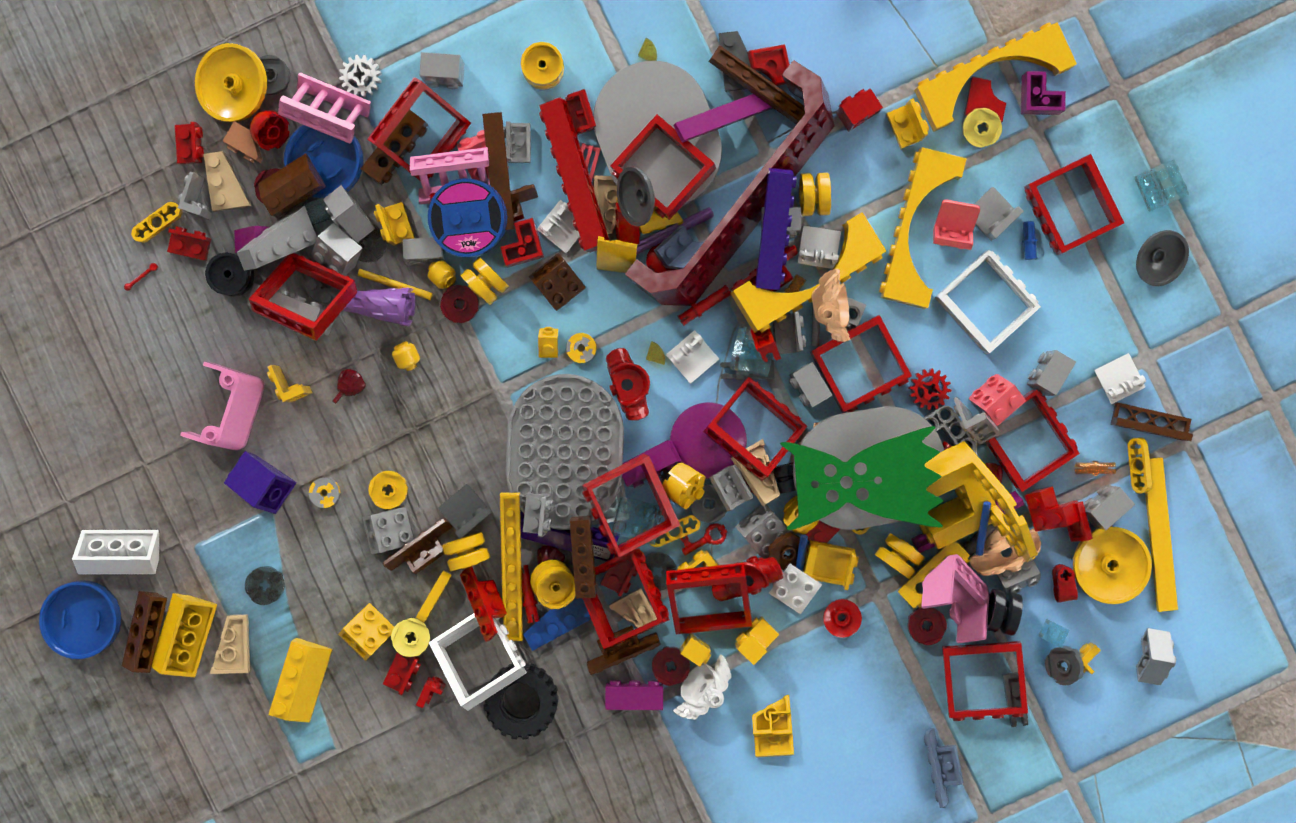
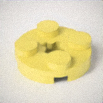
M987 108L974 109L966 116L962 126L963 135L966 140L973 146L980 148L994 144L1002 133V124L999 116ZM983 122L986 123L985 127H987V130L979 133L977 126Z
M409 618L399 622L394 627L391 640L393 647L400 655L411 658L420 656L426 651L430 642V634L423 622L415 618ZM414 633L416 640L408 643V639L405 638L406 635Z

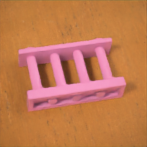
M302 73L298 74V91L293 98L290 99L282 96L279 100V115L349 144L354 138L355 125L353 123L359 115L368 118L371 101ZM306 93L316 97L310 106L300 103V100ZM324 100L334 104L328 114L317 110ZM341 108L352 111L346 121L335 117Z
M488 148L410 157L411 176L419 175L423 187L419 189V205L430 204L429 195L436 193L442 186L449 183L447 171L458 170L459 178L463 179L467 178L465 169L477 168L480 181L490 185V180L487 179L485 167L489 166ZM439 173L442 186L430 187L427 174Z

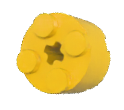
M679 463L669 471L668 474L671 476L668 481L665 479L662 484L670 500L682 508L688 509L696 499L699 500L704 495L703 486L706 477L689 465Z

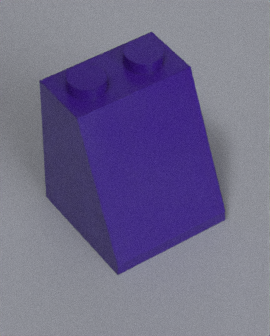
M247 451L240 456L237 464L224 482L225 485L252 507L273 514L278 512L297 483L257 455Z

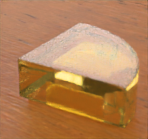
M645 38L638 57L647 61H657L655 45L651 40Z
M651 341L646 360L664 365L665 355L662 348Z

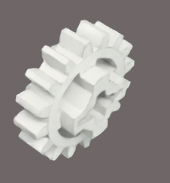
M355 55V60L349 57L348 64L343 62L345 69H340V73L343 76L339 77V80L344 82L342 87L344 89L348 88L347 92L349 93L354 91L356 96H359L361 93L365 98L367 92L373 95L372 89H379L376 83L382 82L378 78V76L382 75L381 71H376L379 65L374 64L372 58L367 61L366 55H363L362 59ZM363 64L369 66L372 70L364 69ZM362 72L364 75L361 77L362 79L360 81L357 77H359L360 73ZM350 82L357 83L358 88L353 87Z

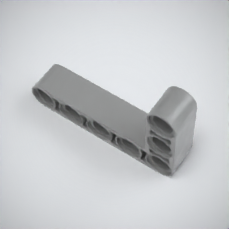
M940 406L923 417L925 420L932 421L935 431L942 428L953 446L967 441L970 444V448L975 452V441L971 439L968 431L965 432L960 425L961 420L951 407ZM943 409H946L949 413L948 418L945 420L940 416ZM954 425L959 427V433L956 436L951 433V428Z

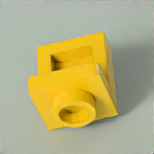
M552 327L539 329V358H558V329Z
M1090 642L1089 644H1084L1079 651L1084 664L1083 673L1087 671L1093 674L1095 671L1088 663L1101 650Z

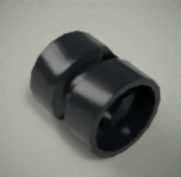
M794 462L778 465L772 471L775 479H777L776 483L780 494L796 491L793 477Z

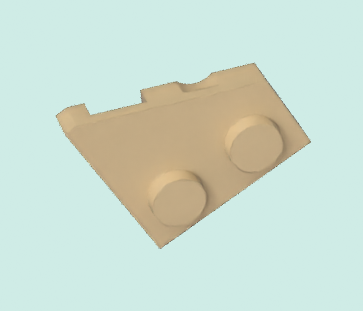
M642 588L609 604L610 609L620 614L637 628L657 619Z

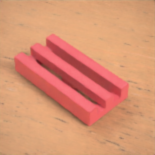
M582 143L581 150L583 156L585 149L588 150L585 160L587 169L592 151L596 152L589 175L592 182L601 148Z

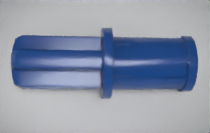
M1034 221L1023 222L1024 240L1022 243H1024L1025 260L1037 259L1036 242L1038 239L1035 236Z

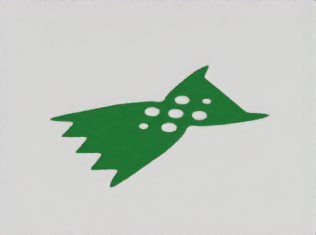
M935 426L922 428L879 442L857 453L847 462L807 446L781 442V446L794 455L799 512L798 517L787 527V530L797 529L824 518L839 510L846 503H851L861 510L884 518L931 527H943L939 521L928 514L931 509L941 504L943 499L926 490L942 476L925 467V464L938 455L940 451L922 442L932 433ZM861 462L866 465L867 471L865 474L858 475L855 472L854 468L857 463ZM829 464L834 465L837 469L836 474L832 477L827 476L824 472L825 467ZM849 476L852 479L853 484L850 488L846 489L841 486L840 480L842 477ZM876 477L882 478L880 484L875 483L874 479ZM812 481H818L819 486L813 488L811 485ZM865 488L868 490L869 496L866 500L857 498L856 492L858 489ZM829 490L837 491L839 495L837 501L830 502L827 500L826 494Z

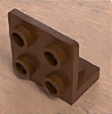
M559 253L529 276L556 311L585 289V285Z

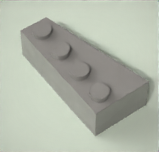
M305 206L292 208L285 216L279 218L275 224L265 229L261 235L237 251L244 271L259 268L315 244L317 236Z
M254 283L249 298L260 287V285ZM279 289L269 300L314 322L324 311L322 309L323 305L313 301L311 304L306 303L307 299L295 295V298L290 297V292ZM248 299L246 305H248V306L251 307L250 302H249V299ZM334 321L323 334L329 336Z

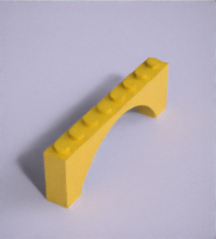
M1050 22L1039 27L1040 30L1035 33L1031 30L1023 34V38L1016 41V38L1009 40L1005 43L1004 47L1000 49L998 46L987 51L988 54L983 57L979 54L971 58L970 63L965 65L963 62L952 67L953 70L948 73L944 70L936 74V78L929 81L927 78L919 82L914 91L933 132L950 125L954 121L952 117L953 110L962 87L971 75L989 64L1004 60L1027 61L1052 71L1054 76L1077 65L1058 22L1052 25Z
M924 147L915 152L912 161L915 163L914 170H910L908 176L910 186L909 189H905L903 200H906L904 208H900L898 218L901 219L900 224L895 227L893 237H896L895 244H891L889 256H891L890 263H886L884 274H886L885 282L882 281L879 288V293H882L881 298L922 309L929 307L933 289L925 285L913 265L908 244L910 223L917 206L931 190L952 179L959 180L962 178L967 158Z
M863 212L842 225L844 228L842 250L838 262L833 268L840 269L839 280L841 284L851 278L850 274L856 271L858 274L867 268L865 264L870 261L874 264L883 258L882 254L886 252ZM748 281L730 294L754 333L758 330L762 333L771 327L770 323L774 320L779 323L787 318V312L792 310L794 313L803 308L802 303L807 300L811 303L812 293L820 284L800 292L779 293L756 288V286Z

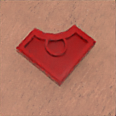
M785 44L749 50L747 52L752 69L766 74L776 86L786 84L782 74L790 64Z
M972 77L964 116H967L974 109L987 108L994 111L1002 123L1006 102L999 100L994 95L991 88V80Z

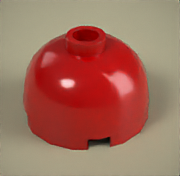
M273 110L262 111L253 117L250 123L251 137L262 149L267 151L274 147L278 149L287 141L290 135V131H288V125L290 126L285 117Z

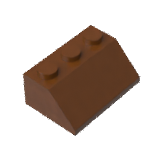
M306 153L258 183L261 200L270 215L280 217L326 188L325 183Z

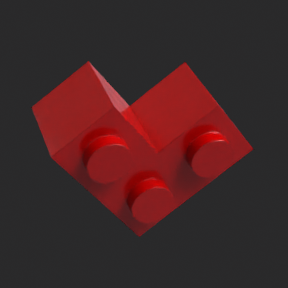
M871 88L867 91L862 89L853 98L848 96L842 100L836 114L849 132L880 112L883 106Z
M533 218L515 222L514 226L519 242L500 247L507 268L544 258Z
M1053 486L1036 489L1025 494L1035 532L1068 527L1080 521L1075 502L1058 505Z

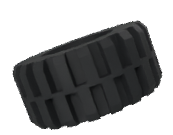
M532 663L531 665L526 664L524 666L526 674L487 698L483 705L484 711L487 712L486 718L488 722L491 721L493 723L492 727L495 730L499 729L501 735L505 737L506 735L512 736L511 739L517 740L518 737H522L524 740L529 739V736L533 735L535 737L539 735L541 731H545L549 724L552 723L557 710L558 690L557 686L553 683V678L551 675L548 676L546 674V670L543 668L539 669ZM509 664L508 667L500 669L489 683L515 667L514 664ZM513 684H527L538 693L539 707L533 715L524 718L516 717L505 708L503 703L504 693Z

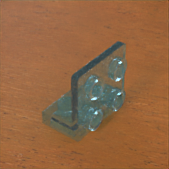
M1175 160L1134 176L1149 212L1189 195Z
M739 326L732 352L730 369L768 377L773 354L768 353L766 355L768 362H764L760 352L756 350L754 341L749 340V335H746L747 327Z
M620 497L612 534L632 539L660 524L662 512L659 505ZM656 538L648 543L655 545Z

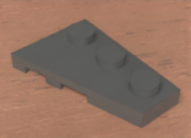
M738 31L719 33V45L750 66L747 50ZM723 73L725 92L746 89Z

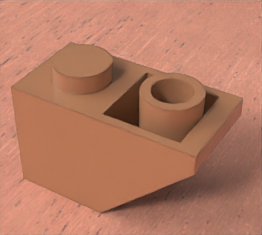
M234 121L223 139V142L228 144L226 148L236 154L238 151L244 153L243 158L252 163L255 160L261 163L260 148L252 139L250 130Z

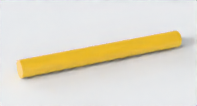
M363 269L358 271V276L392 288H412L413 291L410 293H415L416 296L428 300L432 298L433 293Z

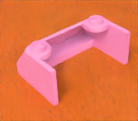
M204 362L203 366L221 371L219 383L224 389L231 391L220 428L207 426L202 430L201 435L193 432H181L180 436L207 445L230 450H241L247 444L265 388L264 382L259 377L215 363Z
M958 554L949 555L924 578L922 582L923 595L921 607L925 609L952 604L950 617L958 625L956 642L965 643L986 640L989 608L988 587Z

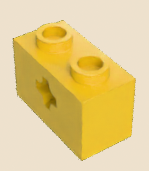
M689 633L680 647V654L699 667L702 663L706 664L711 657L709 644L692 633Z

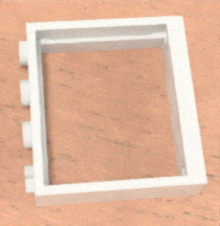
M990 250L985 251L934 297L985 354L991 353L1041 307L1036 296L1029 294L1025 290V284L1019 279L1016 280L1012 275L1013 271L1007 265L1004 266L999 261V255ZM984 261L995 270L1028 307L991 342L986 339L947 295Z
M474 614L429 642L460 706L467 711L527 673L524 668L526 664L523 658L515 652L517 647L507 637L509 632L504 624H500V618H493V621L498 631L497 634L515 667L471 696L468 695L445 648L479 627Z

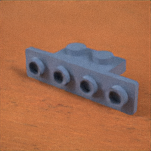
M930 728L924 735V743L928 746V762L932 766L933 771L931 778L936 786L935 798L939 802L940 808H944L949 803L946 786L962 785L964 782L957 746H938L935 729Z

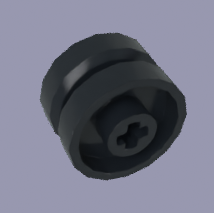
M228 252L219 253L211 258L206 266V281L210 288L219 294L231 297L241 296L253 285V269L244 271L239 256Z
M998 589L990 591L987 631L997 632L1000 629L1003 634L1015 635L1020 624L1023 608V599L1020 594L1010 592L1005 595L1004 591Z

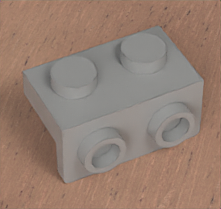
M506 121L504 135L506 138L507 162L531 163V124Z
M736 465L728 466L709 477L727 511H731L745 501L753 499L751 489L745 483L742 472Z
M1034 560L1028 563L1024 562L1021 566L1022 568L1017 572L1006 570L1003 573L996 574L1004 588L1005 595L1010 592L1018 593L1022 588L1026 586L1032 587L1040 581L1041 573Z

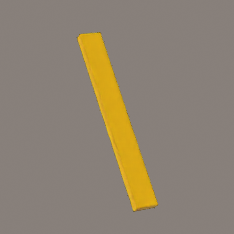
M1163 457L1149 458L1152 488L1145 493L1156 607L1158 612L1178 610Z
M500 493L502 602L507 612L503 617V624L509 632L507 635L509 640L523 641L520 493Z

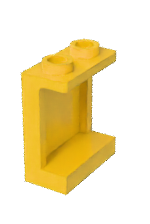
M810 540L803 572L816 581L842 585L844 590H848L849 585H853L854 573L852 572L854 567L857 568L859 556H856L854 548Z

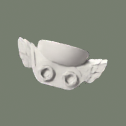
M720 654L719 658H717L714 669L708 664H702L700 667L697 665L690 670L687 678L681 684V696L686 702H683L673 710L676 715L687 719H697L699 715H705L709 707L718 708L723 704L724 696L722 692L728 688V681L732 678L729 664L723 655Z

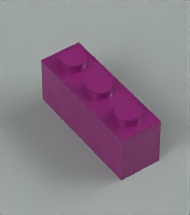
M670 440L634 457L636 458L642 454L648 455L658 477L661 476L660 472L666 469L670 471L675 465L682 462L673 441ZM641 465L622 474L626 486L634 487V489L644 485V481L647 480Z
M611 680L605 686V710H663V684H659V681L655 680L648 681V684L640 683L638 680H631L629 683Z

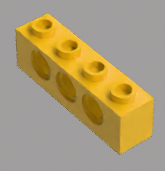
M957 541L943 547L898 590V593L913 608L916 606L920 608L923 593L918 592L915 586L923 582L930 571L935 569L945 557L958 554L968 563L970 561L968 559L970 554Z

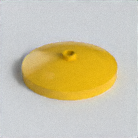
M226 43L212 48L204 55L196 70L195 91L200 105L210 116L221 121L239 122L251 117L263 103L267 90V75L263 63L252 50L238 44Z
M1109 527L1107 530L1096 529L1092 531L1093 539L1081 541L1074 553L1073 571L1077 584L1089 597L1102 603L1120 604L1132 600L1143 591L1150 579L1152 561L1147 546L1135 533L1124 528Z

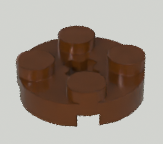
M787 532L768 546L769 557H774L782 570H785L789 564L796 567L800 537ZM790 550V555H784L785 551Z

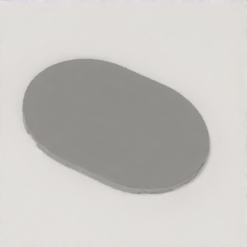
M662 61L639 62L617 72L602 88L594 108L593 117L596 124L594 130L607 167L616 185L618 180L612 175L613 171L610 165L656 114L674 128L673 125L676 122L710 110L701 87L682 68ZM658 128L621 167L623 170L632 166L640 168L650 179L655 198L666 207L670 205L703 168ZM718 129L688 140L715 163L716 169L684 205L700 197L712 181H714L719 171L722 144Z
M552 375L529 386L521 394L511 410L507 426L506 480L509 492L520 493V510L524 514L527 493L551 495L550 500H553V510L549 513V519L552 520V529L570 530L571 517L591 516V523L594 522L595 519L590 511L592 506L590 502L585 500L582 494L584 491L582 485L623 465L624 426L622 416L616 402L602 386L578 375ZM622 474L592 489L603 514L610 508L618 495Z
M877 407L831 416L821 421L808 432L800 444L828 453L843 462H847L857 453L879 442L932 425L917 413L904 408ZM934 429L922 442L942 452L944 451L943 444ZM794 460V465H793V477H794L795 488H796V491H797V486H796V472H795V460ZM860 462L855 465L854 470L858 475H863L866 473L867 467L864 463ZM829 464L825 467L824 472L827 476L832 477L836 474L837 469L834 465ZM844 476L841 478L840 484L843 488L847 489L852 486L853 481L849 476ZM876 477L874 479L875 483L880 484L882 478ZM812 481L811 485L813 488H817L819 483L818 481ZM865 488L858 489L856 492L857 498L866 500L869 496L868 490ZM829 490L827 492L826 498L828 501L835 502L838 500L839 495L837 491ZM846 503L839 510L819 519L827 525L846 530L900 522L899 520L868 513L851 503Z

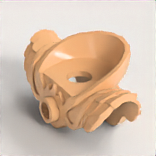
M833 269L823 274L818 280L820 285L812 293L814 316L819 323L826 325V331L831 333L832 339L846 342L850 340L845 328L849 323L847 292L845 284H839L840 269Z
M998 528L985 540L983 555H973L969 559L972 568L983 576L1000 574L1006 570L1017 572L1026 561L1022 556L1018 557L1013 546L1011 547L1012 553L1010 556H1002L1001 551L1010 546L1005 536H1001ZM1033 528L1030 530L1036 551L1039 553L1041 541L1038 532H1035Z

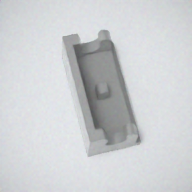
M433 237L403 239V260L406 265L431 264L434 261L444 260V249L438 245Z

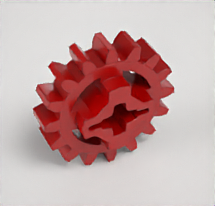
M930 368L927 373L923 369L922 375L916 373L917 379L910 380L914 385L908 388L913 390V393L909 396H915L916 399H914L913 403L920 402L919 408H923L926 405L927 410H930L931 406L934 409H938V404L945 405L943 399L950 398L946 394L952 391L947 388L951 383L945 382L947 376H940V370L934 373L933 368ZM927 376H932L928 382L921 381ZM939 381H940V383H941V385H942V390H940V388H939V385H938ZM931 385H932V389H933L936 393H934V392L928 393V389H926V387H924V386H931ZM918 388L921 390V397L918 394ZM931 397H938L936 401L928 402Z

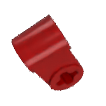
M1063 564L1053 567V591L1056 602L1077 600L1078 592L1074 571Z

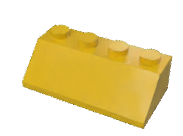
M172 594L153 658L152 668L164 675L196 676L217 604L190 595Z
M299 638L291 641L268 715L286 721H311L333 649Z

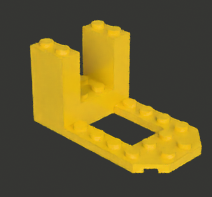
M965 441L940 452L925 464L926 468L942 476L926 489L928 492L938 497L955 489L957 495L956 498L928 512L943 527L919 525L922 533L926 534L930 544L934 543L937 549H940L978 531L983 502L988 501L991 503L988 525L993 524L994 527L997 526L1001 536H1005L1009 546L1014 547L1018 557L1022 556L1027 563L1035 559L1038 553L1023 515L1019 517L1014 509V506L1017 505L1014 498Z

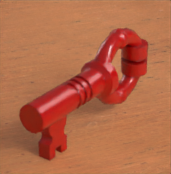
M710 524L705 530L704 537L693 543L689 542L687 535L685 539L682 537L681 541L685 543V547L681 550L686 556L707 543L712 545L722 544L726 539L728 531L725 529L724 524ZM714 528H717L722 536L718 540H712L709 534Z

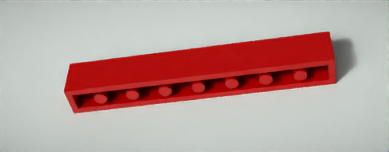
M559 97L539 105L541 109L539 115L547 128L545 135L551 141V154L557 161L556 170L558 175L562 177V189L569 199L567 205L575 219L573 220L574 228L580 235L578 239L580 247L584 251L591 253L597 250L598 236L604 237V240H610L567 102Z

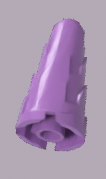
M412 288L357 291V294L347 304L344 311L358 313L402 326H410L413 320H408V317L414 316L415 293H410L413 291Z

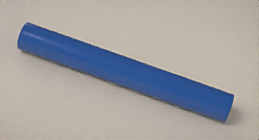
M988 501L983 502L975 552L979 556H982L984 553L991 503Z
M807 535L800 536L796 568L801 571L804 569L808 542Z

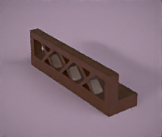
M1115 402L1110 425L1182 441H1192L1193 434L1189 433L1192 420L1190 418ZM1120 407L1127 409L1130 416L1126 419L1119 418ZM1144 412L1149 420L1141 423L1135 416ZM1162 416L1168 424L1159 427L1154 420ZM1179 420L1184 421L1183 432L1177 431L1172 424Z

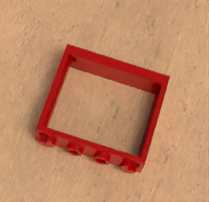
M415 77L367 139L409 173L410 165L383 144L422 92L456 119L431 154L446 153L453 150L457 145V141L466 133V129L471 124L469 120L424 82ZM434 173L427 174L428 180L430 177H433ZM419 175L414 176L421 181Z
M656 114L610 167L613 171L612 175L618 180L620 173L623 171L621 167L657 128L699 163L703 168L668 207L655 198V213L662 218L666 217L670 220L715 171L716 166L711 159L691 142L686 141L682 143L676 130Z
M1091 154L1024 186L1026 198L1033 205V213L1042 223V232L1048 236L1050 248L1057 255L1124 224ZM1081 165L1109 224L1064 245L1039 194L1037 186Z
M292 253L286 256L252 294L249 302L253 312L317 341L357 294L355 280L349 276H344L334 269L326 268L318 262L308 260L302 255L299 256ZM295 270L341 290L315 322L269 301Z
M880 315L847 332L851 339L877 325L902 375L847 404L845 403L820 356L844 342L832 339L810 351L841 412L847 411L848 413L857 410V405L862 402L866 405L874 401V396L880 393L883 396L891 392V387L896 384L900 387L908 383V378L912 376Z
M748 377L703 432L763 481L770 475L788 450L782 446L769 464L765 466L717 425L720 419L743 391L746 390L794 431L786 442L795 443L807 428V425L800 420L799 416H795L790 412V409L785 404L777 401L771 392L764 390L758 381L755 382Z
M1037 389L1031 390L1023 397L1026 402L1030 399L1033 400L1067 452L1023 480L996 438L993 437L985 442L1019 492L1025 491L1080 454L1075 440L1070 439L1067 435L1068 430L1063 423H1059L1056 418V411L1045 402L1047 398Z
M642 454L582 485L584 489L582 494L585 500L590 502L592 509H590L591 514L595 520L598 519L600 523L598 529L603 537L606 536L608 541L606 546L609 552L617 557H621L680 526L648 455ZM641 465L665 521L617 545L592 489Z
M640 548L595 567V574L597 576L632 559L657 619L615 638L598 595L596 594L595 598H583L603 649L611 648L670 621L668 609L662 603L660 590L654 584L653 574L648 569L645 562L646 557L640 551Z
M744 563L666 571V585L676 635L752 627ZM740 583L744 611L679 618L675 589Z
M1020 641L942 646L949 718H953V721H963L965 717H972L973 720H982L984 716H992L994 719L1004 718V715L1012 714V717H1023V714L1028 713L1022 643ZM1016 651L1021 707L954 710L949 656Z

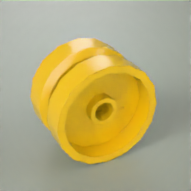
M546 42L533 43L526 48L521 57V68L524 78L536 89L546 90L553 88L563 78L565 68L562 55L552 44Z
M828 172L818 173L815 178V185L811 173L800 174L799 203L802 216H812L815 211V204L819 216L830 215L831 184Z
M478 257L472 264L479 274L476 275L471 269H466L460 276L469 284L468 287L479 298L482 297L491 306L497 300V295L491 290V287L493 286L499 293H504L510 286L482 258Z
M482 532L442 545L444 555L456 553L458 555L447 561L450 571L461 568L465 569L491 558L488 548L476 550L474 548L485 542Z
M889 533L884 541L886 545L893 549L892 552L884 547H879L874 555L910 580L915 570L907 564V561L909 560L915 565H920L925 557L917 552L916 548L908 542Z
M547 560L535 567L531 574L530 584L538 601L544 607L560 609L566 607L574 600L576 596L574 576L565 563L559 560Z

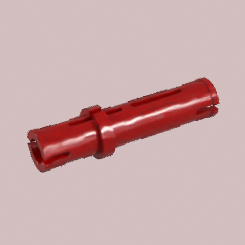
M724 285L697 304L693 303L691 308L677 315V317L685 326L696 317L700 318L702 313L731 296V291H729L727 285Z
M523 565L522 596L524 603L522 605L525 607L527 623L529 624L533 623L532 614L535 622L540 621L536 608L538 603L534 598V592L530 584L528 565Z

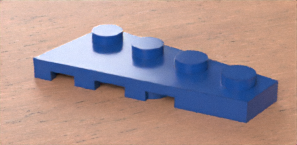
M575 596L574 600L566 607L550 609L540 618V621L535 622L524 632L523 635L532 651L591 620L583 598L576 599Z

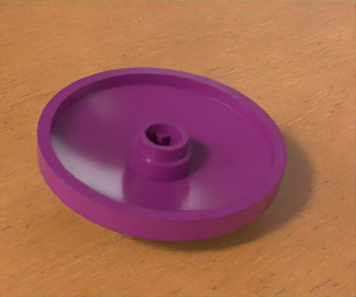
M709 402L693 405L682 412L676 419L670 435V441H673L682 460L680 463L689 465L703 474L706 479H709V477L728 466L735 465L731 460L733 456L703 432L723 407L721 404ZM729 409L717 425L746 449L747 438L744 425L740 418Z

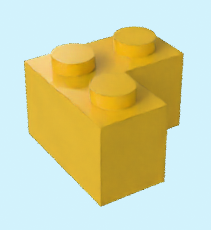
M762 616L759 619L756 617L752 620V627L746 632L742 631L736 637L735 645L737 650L755 665L767 652L766 648L779 636V633Z

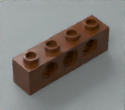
M409 109L383 145L392 151L394 144H400V150L394 153L402 160H405L403 157L407 152L410 153L415 148L416 140L419 137L422 138L427 132L428 128L426 127L428 124ZM411 128L412 134L409 137H404V130ZM376 148L361 167V170L383 185L384 182L388 183L393 176L392 172L396 167L399 168L400 165L379 148ZM388 159V166L380 167L381 160Z
M591 516L571 517L570 532L576 599L595 598L597 586Z
M138 592L122 667L136 673L151 672L167 597L156 592Z

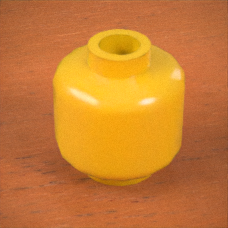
M434 261L429 265L427 277L435 286L443 289L449 288L455 283L456 271L446 261Z
M407 341L396 345L392 352V357L399 369L410 371L417 367L416 363L419 362L420 356L414 344Z

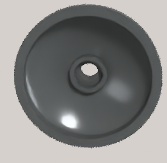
M635 166L627 167L620 173L617 182L618 204L624 218L631 225L642 226L650 220L654 211L655 195L653 186L648 176L640 168Z
M1173 230L1159 231L1150 236L1141 246L1136 259V269L1141 280L1151 286H1163L1174 281L1182 273L1188 261L1189 247L1186 239L1180 233Z

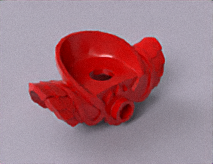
M625 348L614 349L606 356L607 369L612 381V385H609L612 395H617L621 409L628 420H641L649 414L646 399L650 387L649 375L640 365L634 364ZM625 379H629L633 383L632 389L628 391L624 390L621 386Z
M752 556L746 562H737L744 563L746 576H751L754 580L753 584L747 586L748 594H758L762 591L761 588H766L769 584L783 579L782 569L774 557L764 559ZM740 583L712 585V594L719 601L742 597Z

